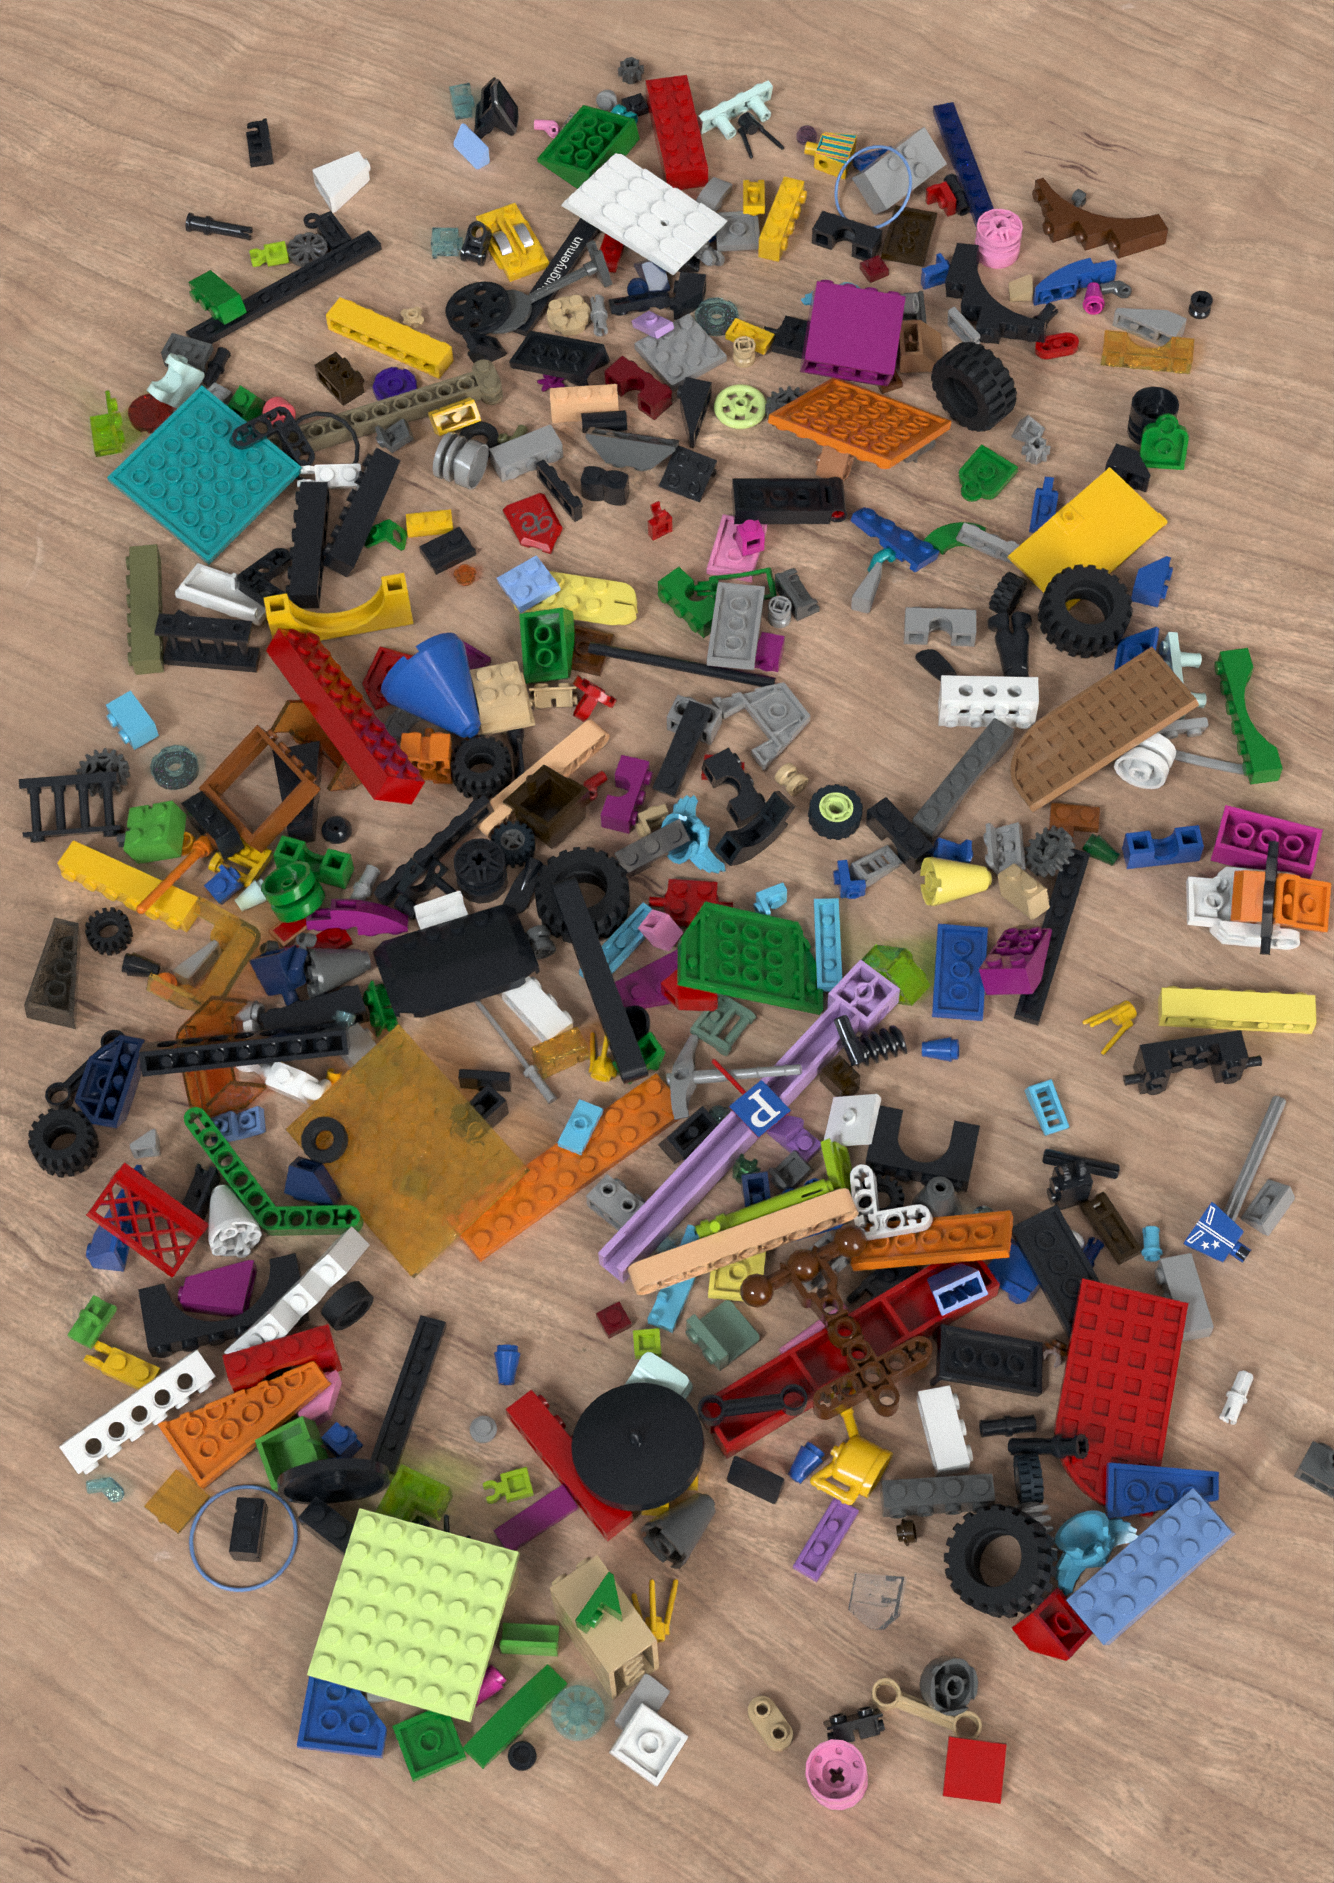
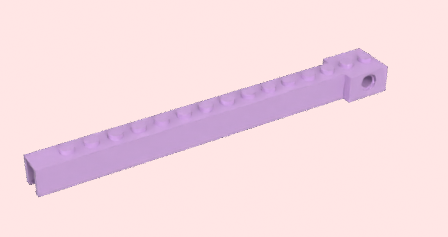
M860 960L828 993V1009L774 1065L801 1064L802 1074L789 1075L787 1077H763L761 1080L788 1107L820 1073L821 1069L844 1047L840 1045L842 1041L834 1024V1019L847 1015L855 1034L859 1031L868 1036L897 1005L900 988ZM733 1111L721 1121L598 1252L599 1264L620 1282L624 1283L630 1277L628 1267L637 1261L648 1258L757 1141L756 1135Z

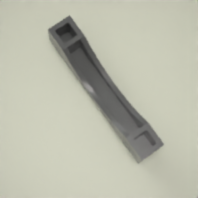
M994 718L914 816L912 824L931 844L934 843L946 828L955 810L971 787L992 765L999 762L1012 746L1015 729Z

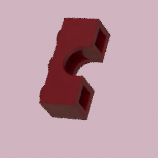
M623 355L604 371L605 385L617 384V392L620 397L632 390L640 391L637 394L638 409L651 419L656 420L672 405V390L670 387L659 382L651 373L645 372L634 361L628 360Z

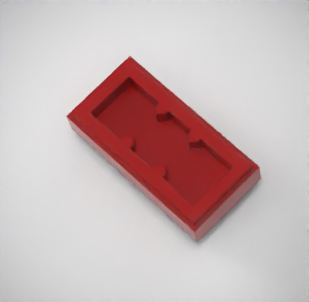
M605 233L600 250L603 253L608 271L616 273L625 245Z

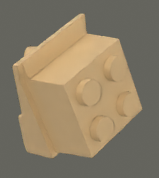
M517 661L470 670L481 722L478 732L479 736L499 732L507 735L509 730L535 725L523 672L520 673Z

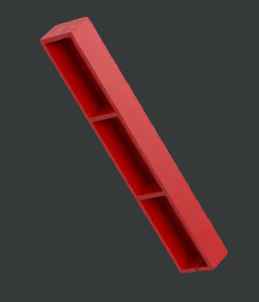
M983 1260L931 1264L852 1311L848 1316L853 1317L859 1322L864 1340L870 1344L876 1356L879 1357L914 1337H930L932 1332L941 1324L949 1325L996 1297L1000 1284ZM961 1263L979 1270L988 1295L942 1316L927 1279ZM824 1328L714 1395L719 1396L724 1401L779 1394L787 1385L796 1384L803 1387L807 1393V1406L804 1410L806 1412L813 1407V1396L818 1389L848 1374L851 1370L846 1363V1355L842 1356L841 1349L836 1348L830 1342L827 1335L828 1331ZM840 1329L838 1331L841 1336L852 1334L848 1329ZM856 1351L852 1353V1356L856 1359H862L865 1357V1354L861 1351ZM796 1392L788 1393L784 1397V1403L790 1408H797L803 1404V1397ZM711 1402L705 1404L701 1412L707 1418H716L720 1415L721 1408L718 1404ZM782 1410L725 1417L719 1425H705L710 1435L714 1433V1441L725 1458L728 1459L799 1415L790 1416Z

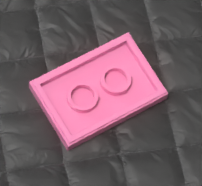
M722 515L707 566V574L728 575L754 571L756 569L760 552L742 557L735 540L737 526L741 524H734L733 516ZM761 524L764 534H766L767 524ZM755 540L747 542V546L756 544ZM753 576L738 578L736 580L752 583Z

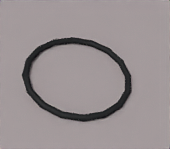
M315 411L302 415L296 420L297 424H299L303 420L314 416H324L341 422L350 431L355 443V458L352 464L358 463L360 444L355 430L345 419L330 412ZM289 432V433L286 434L287 440H288V438H289L291 432ZM282 445V451L287 455V450ZM298 476L296 479H297V480H302V479H305V478H303V477H301V476Z

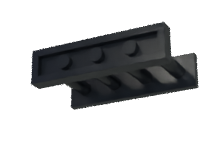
M159 613L154 634L155 636H166L168 638L163 656L164 665L257 673L261 654L260 648L248 647L247 643L249 644L252 631V621ZM178 638H189L191 642L178 641ZM201 640H213L214 644L201 643ZM224 642H236L238 646L225 645Z
M118 772L19 779V789L27 791V794L30 796L32 832H22L23 838L30 839V843L45 842V838L100 833H103V837H117L118 832H125L124 826L115 825L112 788H115V784L121 783V774ZM100 785V789L103 790L105 826L91 827L88 797L90 786ZM75 787L76 791H78L81 828L66 829L64 804L66 788ZM43 789H51V792L54 793L56 830L42 831L39 794H42Z

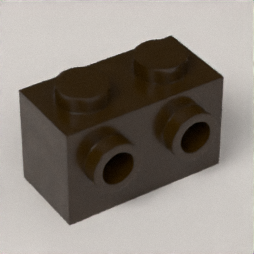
M337 352L314 365L317 380L342 406L365 393L362 374L359 371H355L345 357L342 358Z

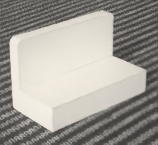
M456 891L414 906L416 921L420 930L468 915L461 891Z

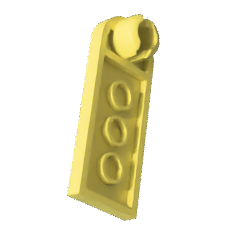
M552 571L549 572L559 584L560 591L524 611L535 612L563 607L573 611L574 620L606 625L631 624L636 620V614H638L637 597L630 585L623 582Z

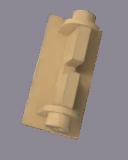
M560 683L558 687H548V684H536L534 688H529L530 695L534 694V697H530V704L535 709L552 708L551 699H556V708L578 705L577 695H573V693H578L577 687L572 686V683Z

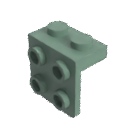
M725 1300L700 1320L695 1314L686 1320L687 1331L685 1333L693 1344H698L703 1350L702 1354L711 1365L714 1364L719 1371L757 1344L760 1339L757 1331L730 1300Z

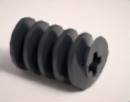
M895 1025L889 1026L888 1031L885 1028L880 1029L879 1035L875 1031L870 1032L869 1037L866 1034H862L860 1041L858 1040L863 1055L866 1058V1061L863 1062L866 1067L869 1066V1058H872L877 1064L879 1063V1055H882L886 1061L888 1060V1052H891L895 1058L898 1057V1049H901L904 1055L907 1054V1045L903 1033Z

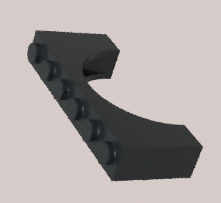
M296 1253L269 1259V1280L261 1297L244 1313L223 1321H203L186 1315L171 1301L165 1283L138 1289L147 1347L152 1357L166 1358L174 1352H192L200 1346L208 1344L217 1346L223 1344L225 1340L238 1339L302 1277ZM309 1312L304 1314L294 1327L301 1326L304 1322L310 1321Z

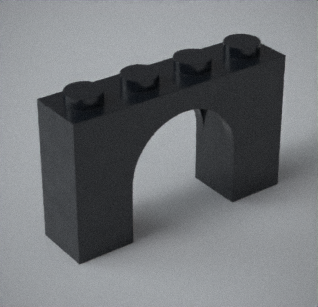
M880 1105L872 1144H869L865 1165L872 1169L875 1176L877 1174H881V1176L888 1175L902 1182L910 1180L920 1182L924 1186L935 1177H945L951 1181L957 1193L961 1191L967 1192L980 1125L954 1120L951 1140L946 1153L932 1162H918L906 1156L898 1143L903 1110Z

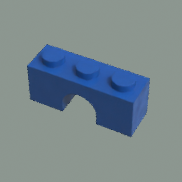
M1199 825L1174 828L1173 833L1163 839H1152L1150 831L1126 833L1122 851L1126 868L1134 869L1200 861L1204 844Z

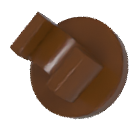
M1053 1338L1052 1341L1046 1340L1044 1343L1049 1349L1043 1352L1042 1361L1046 1360L1048 1354H1054L1056 1362L1053 1367L1057 1368L1062 1363V1356L1067 1357L1068 1350H1066L1067 1345Z

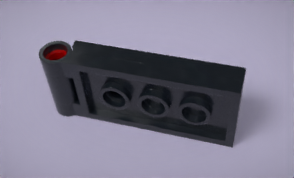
M839 477L732 478L731 495L734 524H743L746 520H759L760 524H830V520L842 522L847 518L844 483Z

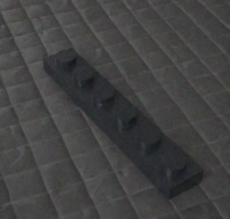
M484 795L479 799L473 800L469 804L468 809L461 815L454 817L442 832L436 833L424 848H420L414 853L412 858L429 870L433 858L440 860L494 812L490 801ZM408 862L400 865L395 870V873L388 880L382 881L373 892L381 905L388 906L400 895L396 888L403 877ZM416 865L412 869L413 874L417 871Z
M420 1315L370 1459L386 1465L389 1469V1474L396 1475L447 1326L445 1321Z

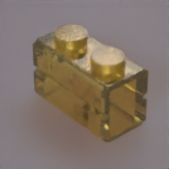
M578 1027L531 1047L533 1061L538 1066L539 1073L543 1079L576 1065L577 1062L581 1063L589 1059L587 1043Z

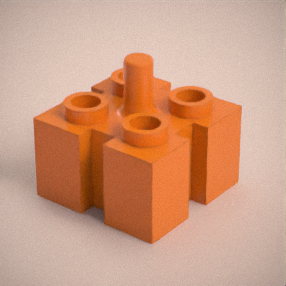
M432 728L425 729L424 737L419 732L402 733L400 749L407 754L409 761L419 770L421 777L424 780H433V784H453L450 765L453 749L450 734L434 733Z

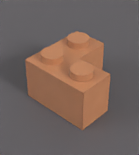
M823 446L822 453L818 455L815 463L818 466L815 475L822 478L839 477L844 482L849 477L853 460L856 456L848 453H839L835 448Z

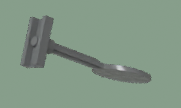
M592 240L586 243L591 261L583 264L582 268L528 295L517 290H506L511 301V313L506 322L491 333L503 334L516 330L530 317L532 311L531 304L585 276L589 277L596 273V276L605 288L612 285L613 283L601 250L598 251L596 242ZM497 297L493 301H500L503 297ZM495 313L491 316V318H496L501 313Z

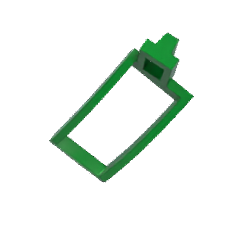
M769 567L737 574L715 575L709 577V581H698L697 585H694V591L697 592V596L710 595L716 600L718 580L738 579L766 573L770 594L764 595V600L777 596L775 580Z

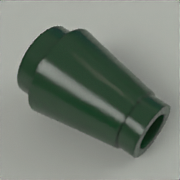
M1093 833L1082 848L1083 851L1090 853V857L1110 866H1113L1120 855L1104 838Z

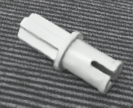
M1244 1370L1238 1372L1231 1391L1226 1393L1228 1398L1219 1416L1222 1421L1229 1423V1420H1231L1230 1424L1232 1425L1237 1423L1241 1408L1248 1401L1246 1396L1254 1379L1251 1373Z

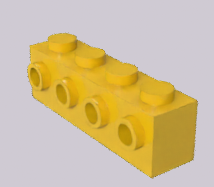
M783 177L759 237L758 257L777 262L780 261L783 251L787 249L788 238L793 234L795 220L799 219L801 205L806 201L805 181Z

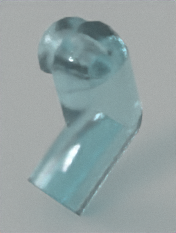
M112 1477L86 1481L88 1494L102 1492L113 1503L119 1502L124 1498L125 1492L123 1487Z

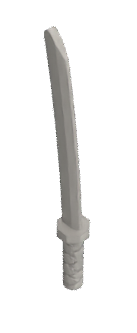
M1176 750L1174 760L1244 775L1241 764Z
M480 1000L474 1001L526 1069L523 1075L535 1083V1086L549 1104L553 1103L557 1097L538 1073V1066L536 1064L531 1066L528 1064Z

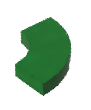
M964 522L941 526L932 531L923 540L932 544L933 548L939 550V553L942 555L949 549L957 546L970 547L956 539ZM967 523L976 525L980 528V530L986 532V527L974 523Z

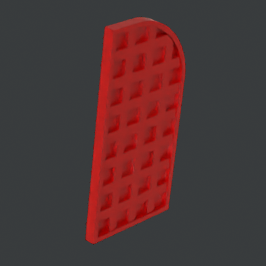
M1082 1278L1055 1418L1054 1436L1056 1434H1064L1066 1437L1076 1434H1084L1087 1437L1089 1452L1086 1458L1077 1459L1075 1456H1067L1060 1460L1074 1484L1090 1499L1106 1507L1107 1463L1161 1467L1188 1303ZM1153 1512L1138 1514V1516L1152 1518Z

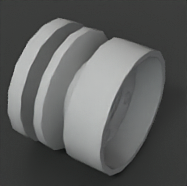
M448 432L444 435L436 450L433 460V475L439 479L444 478L448 482L455 480V483L461 487L470 490L474 489L481 481L486 470L489 456L488 446L473 439L467 442L465 436H458L457 433Z

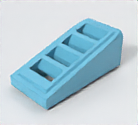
M1052 1079L1029 1086L1024 1090L1045 1136L1070 1128ZM1046 1092L1047 1096L1037 1097V1094ZM1050 1100L1051 1105L1041 1107L1040 1103ZM1054 1110L1056 1113L1047 1117L1044 1115V1112ZM1059 1119V1124L1048 1126L1047 1122Z

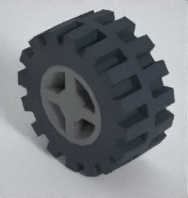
M508 821L507 825L502 823L500 829L496 828L494 830L491 840L498 844L504 852L506 867L508 865H511V868H515L516 865L522 867L524 866L523 862H526L528 857H534V851H536L535 838L531 828H527L526 824L523 823L521 826L519 821H515V824Z
M1037 1453L1014 1455V1481L1019 1504L1026 1502L1042 1503L1044 1487L1039 1456Z

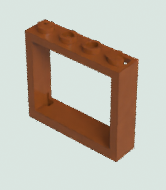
M257 724L199 789L236 827L238 834L246 843L262 853L321 788L315 783L317 777L308 769L303 770L304 763L295 755L290 756L291 749L282 741L278 743L277 739L279 736L271 729L266 731ZM269 745L302 781L260 827L254 831L222 794Z

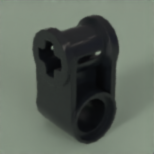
M474 221L469 225L465 242L461 249V261L476 262L478 266L485 264L492 232L484 223ZM479 228H483V235L476 238V231Z

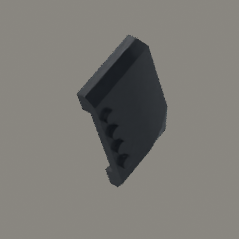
M498 905L385 940L373 951L374 959L395 1017H400V1013L413 1014L414 1018L427 1017L519 988L526 983V977L534 971L536 974L540 972L539 964L516 909L506 905Z

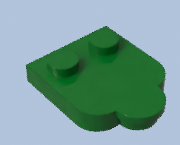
M1169 413L1160 415L1155 423L1145 426L1142 432L1139 454L1146 467L1184 470L1189 441L1188 430L1186 427L1179 425L1176 416Z
M981 444L959 470L962 497L969 502H975L981 498L986 500L994 499L1017 474L1018 466Z

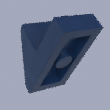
M767 1171L741 1174V1191L745 1207L771 1198Z

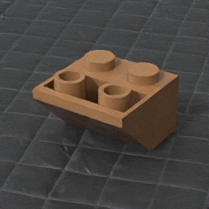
M902 320L898 344L899 373L932 372L934 364L943 357L941 333L921 320Z

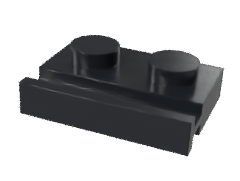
M460 527L419 546L421 554L430 567L433 568L436 575L476 555V549L472 547L471 542Z

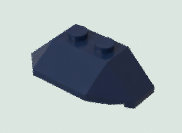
M119 1035L113 1042L105 1045L88 1058L74 1101L91 1124L118 1128L127 1120L142 1070L139 1050L142 1043H145V1039Z

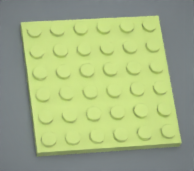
M359 1508L307 1675L471 1722L520 1553Z

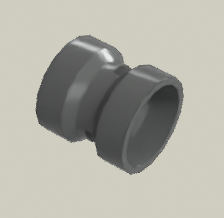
M534 926L526 932L536 959H544L555 953L556 947L554 942L550 940L551 932L548 926Z

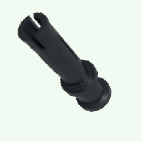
M191 212L188 213L185 226L187 232L198 231L203 232L207 236L214 233L248 241L252 238V235L248 234L253 233L251 226L215 221L211 216L200 217L195 216Z
M1056 1434L1053 1438H1010L1008 1441V1451L1013 1456L1037 1453V1455H1053L1057 1459H1064L1067 1456L1084 1459L1089 1452V1442L1084 1434H1076L1066 1437L1064 1434Z

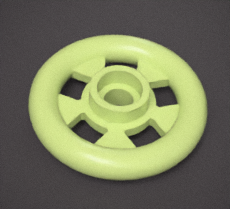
M744 384L732 385L723 389L717 395L714 402V412L718 420L724 425L735 429H746L762 421L766 415L765 404H767L764 395L752 386ZM733 394L737 395V397L733 398L732 400L728 398ZM748 394L753 397V400L750 401L745 396ZM729 406L731 412L724 413L723 407ZM752 407L758 408L756 414L750 412ZM735 416H745V420H736Z

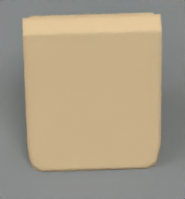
M1032 274L1009 282L1010 302L1032 301Z

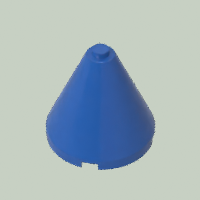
M455 633L438 634L415 646L419 652L409 660L403 656L396 662L383 680L381 693L389 704L462 738H471L479 732L481 722L465 645Z

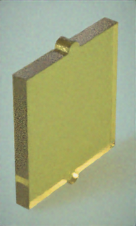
M176 1469L144 1507L158 1518L160 1524H166L179 1535L208 1501L210 1495L198 1487L195 1480H189Z

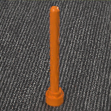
M202 835L193 843L192 852L136 907L137 913L144 914L199 858L207 857L214 851L207 836Z

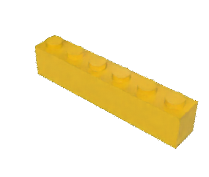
M339 297L326 314L329 330L438 379L443 376L454 361L452 346H449L446 342H440L425 333H420L407 325L393 321L389 317L377 314L371 309L359 306L351 300Z
M74 840L57 863L62 877L66 880L79 882L89 891L94 892L96 890L103 893L107 899L111 901L118 900L133 911H136V907L162 882L160 879ZM172 885L145 912V915L152 920L159 919L166 922L174 930L181 929L188 932L202 911L199 897Z

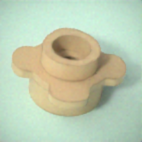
M420 307L403 309L400 313L404 318L403 325L414 329L423 324L422 309Z

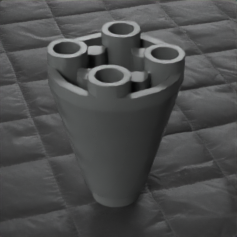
M306 948L308 953L304 962V974L308 995L311 999L328 993L364 974L366 970L371 969L370 957L366 950Z

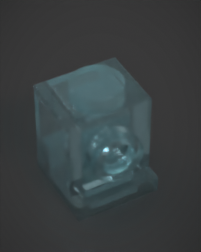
M470 83L450 86V99L456 120L472 117L471 108L475 107L473 95H471Z
M432 227L431 250L433 259H437V256H458L459 250L463 246V237H459L458 228Z

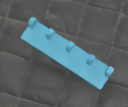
M687 1225L679 1246L699 1240L695 1226ZM696 1277L661 1289L658 1292L652 1311L648 1315V1324L673 1333Z

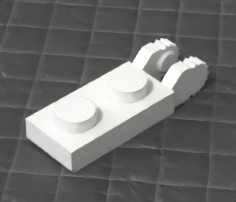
M326 464L301 466V474H315V480L297 481V487H300V482H328L329 489L356 488L357 484L354 481L359 471H361V465Z

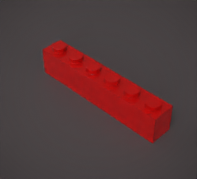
M531 1389L506 1408L507 1418L560 1484L564 1485L573 1500L608 1542L633 1522L632 1511L610 1507L597 1500L586 1490L578 1477L573 1463L571 1450L573 1435L570 1437L564 1430L566 1425L557 1414L553 1416L548 1410L550 1406L541 1394L537 1396Z

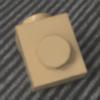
M665 804L651 806L646 811L638 813V823L635 824L640 838L651 834V830L662 827V822L669 815Z

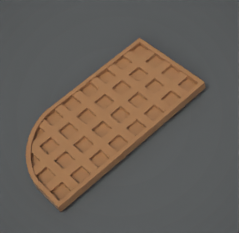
M1150 647L1035 722L1021 738L1014 751L1011 761L1012 783L1033 813L1199 706V703L1155 649Z

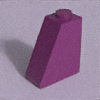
M246 1260L186 1277L184 1286H180L178 1291V1301H180L184 1311L231 1318L247 1311L250 1307L258 1271L254 1260Z

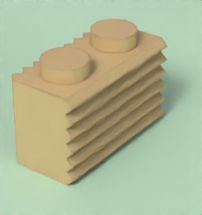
M1013 863L998 874L1001 897L1014 904V907H1017V909H1020V912L1030 917V920H1034L1050 908L1049 896L1047 895L1048 889L1017 864Z

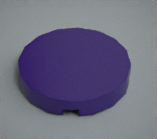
M397 367L382 370L376 375L373 383V393L378 401L417 389L415 376L409 370L404 368L401 370Z

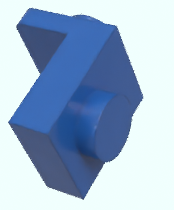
M938 838L934 841L933 857L970 863L973 858L972 841L966 839L963 843L957 844Z
M838 860L837 870H833L834 885L839 886L840 898L856 899L864 896L866 889L865 880L850 881L847 860Z

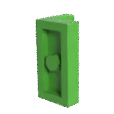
M503 1623L502 1640H500L499 1644L501 1654L558 1657L560 1627L556 1625Z

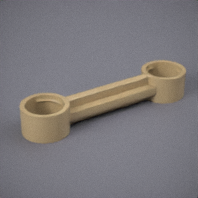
M882 1678L873 1686L872 1702L880 1710L888 1711L898 1708L947 1728L956 1737L978 1739L982 1729L981 1720L971 1711H965L957 1716L941 1714L928 1706L924 1700L902 1692L899 1685L890 1678ZM882 1685L893 1687L897 1694L895 1701L890 1704L880 1702L876 1697V1690ZM961 1718H970L975 1722L977 1731L973 1736H962L956 1729V1722Z

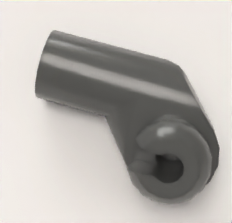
M1120 280L1099 284L1102 295L1112 293L1120 298H1128L1132 292L1131 287Z

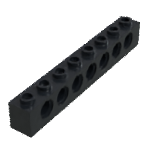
M343 1021L142 1043L139 1057L142 1077L348 1055L350 1051L348 1023Z

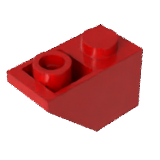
M677 970L661 982V994L678 1010L715 1011L718 1009L717 993L677 985Z

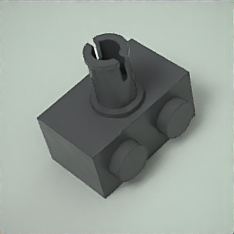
M1313 1441L1294 1477L1333 1499L1334 1450L1324 1443Z

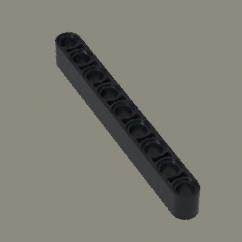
M571 876L551 883L553 895L623 1084L649 1076L576 877Z

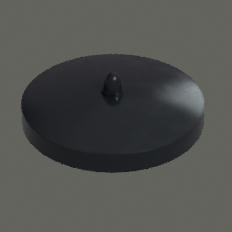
M631 1383L618 1386L603 1393L584 1410L573 1432L571 1450L578 1477L593 1497L616 1509L645 1511L658 1508L673 1501L688 1489L702 1466L705 1441L698 1415L689 1402L681 1395L657 1384Z

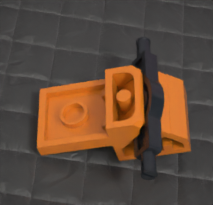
M1268 841L1266 872L1234 871L1230 921L1261 924L1260 955H1270L1273 925L1320 933L1328 932L1331 883L1300 878L1298 875L1277 874L1279 846L1277 841Z

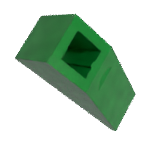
M240 385L227 406L246 422H249L262 415L266 401Z

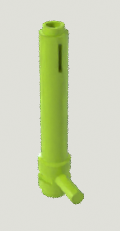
M821 1179L732 1213L718 1214L713 1220L700 1221L701 1224L696 1225L695 1228L699 1239L830 1193L834 1189L830 1179L826 1181Z

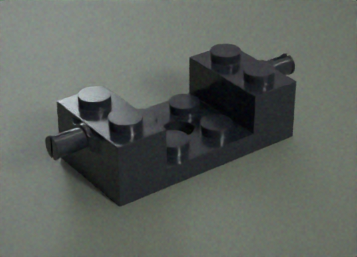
M1241 1030L1141 1044L1133 1066L1135 1074L1123 1075V1082L1125 1086L1138 1084L1140 1094L1157 1095L1166 1090L1171 1073H1177L1187 1068L1199 1070L1210 1065L1215 1083L1232 1084L1241 1079L1244 1070L1248 1067L1262 1066V1058L1260 1055L1248 1057Z

